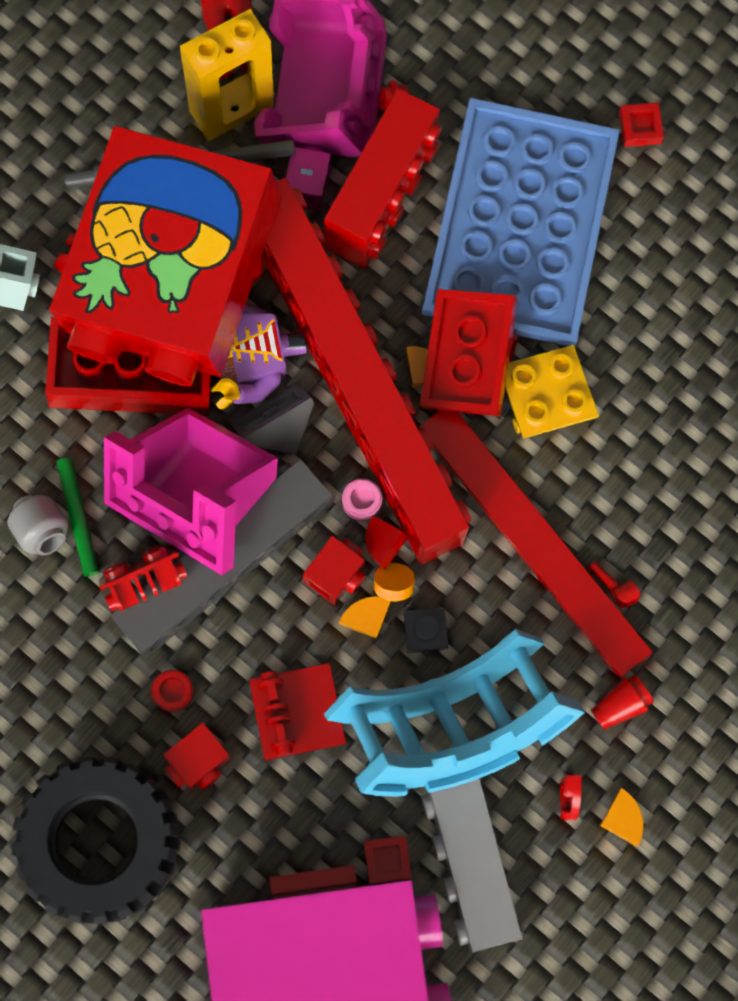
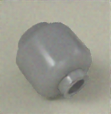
M27 495L15 502L7 520L8 528L20 547L28 554L43 556L57 551L64 544L69 528L67 519L54 500L47 495Z

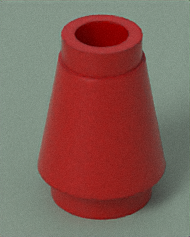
M635 674L629 679L624 677L590 710L603 730H606L610 726L612 727L647 712V707L655 701Z

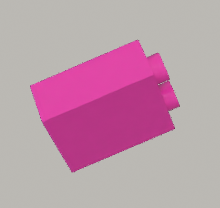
M411 880L201 910L212 1001H451L448 983L426 986L421 950L443 947L441 922L436 896L414 897Z

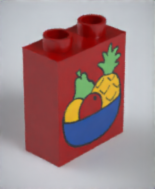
M114 126L49 309L64 329L71 334L66 347L85 358L107 364L115 362L119 348L148 356L144 369L147 373L161 380L181 386H192L197 371L222 377L281 200L272 169Z

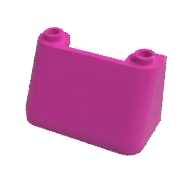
M274 0L273 13L269 17V27L271 33L277 37L284 46L275 109L272 107L261 109L254 121L255 137L262 144L293 139L295 147L315 146L322 149L325 153H331V155L359 157L376 127L387 39L386 26L382 16L369 0Z

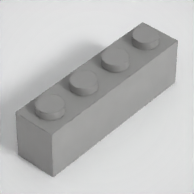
M480 779L422 795L421 799L427 820H435L438 835L432 837L438 862L445 860L449 877L443 878L446 896L449 904L456 902L460 919L454 920V926L460 946L467 944L469 952H476L521 940V931Z

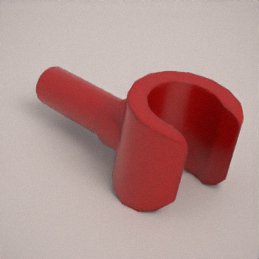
M596 561L589 566V569L610 590L612 599L618 607L627 608L639 601L640 591L632 580L619 585L615 578L610 576Z

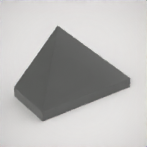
M295 383L229 424L238 436L260 448L296 455L314 402Z

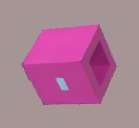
M315 146L295 147L296 155L290 156L286 178L292 190L299 188L307 204V209L322 211L330 174L331 153H325L322 149Z

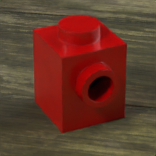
M332 536L303 573V583L336 606L346 591L353 594L366 577V574L362 572L365 565V559L361 557L363 554L362 550L346 538H343L340 542Z
M201 723L163 754L170 763L163 769L178 788L186 783L192 791L198 786L205 790L222 776L218 769L231 760V758L204 723Z

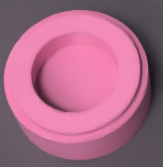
M356 479L350 482L345 487L342 495L344 511L351 518L359 521L369 520L372 516H376L382 505V492L378 485L369 479Z

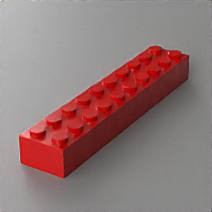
M285 177L276 181L281 200L262 254L263 262L298 330L303 331L307 348L401 530L407 535V542L421 566L463 545L469 530L467 523L471 522L469 511L461 499L455 501L449 489L452 486V480L447 469L442 463L436 465L430 451L434 450L428 433L424 428L418 430L411 417L415 415V410L406 393L399 394L393 382L397 380L392 364L388 358L381 360L375 348L379 343L373 328L369 323L363 325L357 314L361 309L354 292L351 289L345 291L339 279L343 277L338 261L334 255L327 256L321 245L325 243V239L316 221L309 222L304 212L307 210V204L299 188L292 190Z

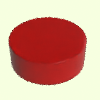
M178 670L162 672L152 684V697L157 706L166 712L175 713L184 710L189 706L194 696L191 680L185 673Z

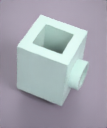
M0 244V306L23 311L27 296L35 297L40 274L33 273L36 252Z

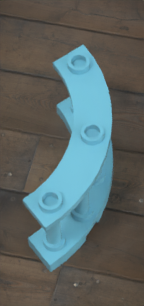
M515 629L505 636L499 644L478 659L442 677L396 689L371 690L350 686L338 697L337 701L324 715L328 721L352 724L370 761L368 767L355 779L361 793L376 796H406L408 788L425 786L427 792L430 793L452 788L494 773L520 760L517 752L539 740L543 746L575 722L585 711L578 699L550 692L530 658L544 645L542 638ZM517 668L537 703L529 711L512 721L492 684ZM478 693L498 730L477 740L469 741L451 705ZM435 711L454 748L425 753L408 718ZM391 722L407 755L385 753L371 724Z

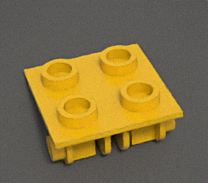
M574 345L508 364L505 389L515 418H513L514 429L517 434L521 433L523 439L599 417Z

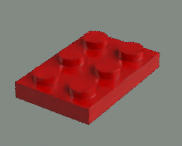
M437 289L420 406L423 409L501 416L518 302L515 295Z

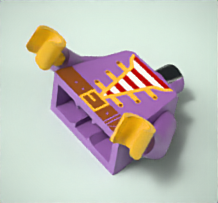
M246 303L222 374V379L211 389V392L219 391L225 396L216 403L217 407L225 409L232 402L235 404L262 402L280 385L281 380L286 377L284 357L306 353L303 331L279 334L276 315L267 314L264 309Z

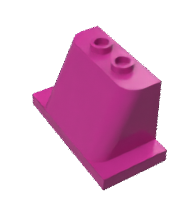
M186 408L132 439L117 431L104 437V504L220 575H224L233 569L235 527L275 481L278 458L190 408Z

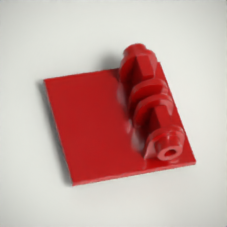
M160 544L142 552L143 560L128 566L126 560L104 569L105 577L99 579V587L101 591L108 587L111 590V594L104 596L110 611L119 608L120 612L139 603L130 582L133 579L143 601L147 600L138 580V577L144 574L154 595H159L149 572L151 571L154 572L162 592L182 585L181 580L188 576L181 562L173 565L171 559L179 556L174 547L166 549L164 544Z
M330 663L277 674V671L262 673L259 678L249 679L265 761L346 744L342 723L328 721L324 715L337 701Z

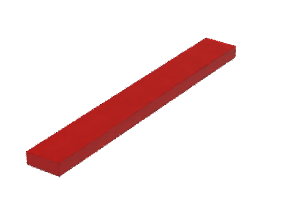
M440 410L419 426V429L424 428L428 433L436 453L619 679L653 653L458 412Z

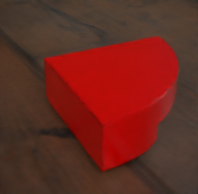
M372 516L366 529L365 542L370 556L381 568L386 570L408 537L402 530Z
M566 775L559 781L560 818H562V821H576L579 816L581 803V775Z

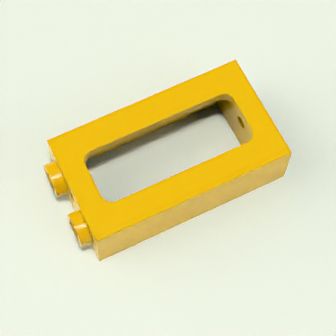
M251 9L180 45L189 111L208 141L257 116L261 109L274 107L271 40ZM228 49L233 50V52L230 54L226 53L225 51ZM247 62L248 73L220 87L219 78L224 73ZM233 106H237L239 109L238 111L234 112L231 110V108Z

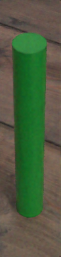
M70 457L57 460L56 464L84 577L94 576L100 572L73 461Z

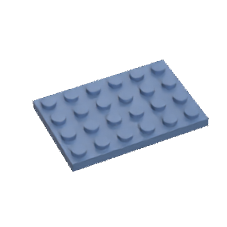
M470 98L422 315L433 317L437 289L515 295L518 302L513 334L564 346L574 345L575 347L619 130Z

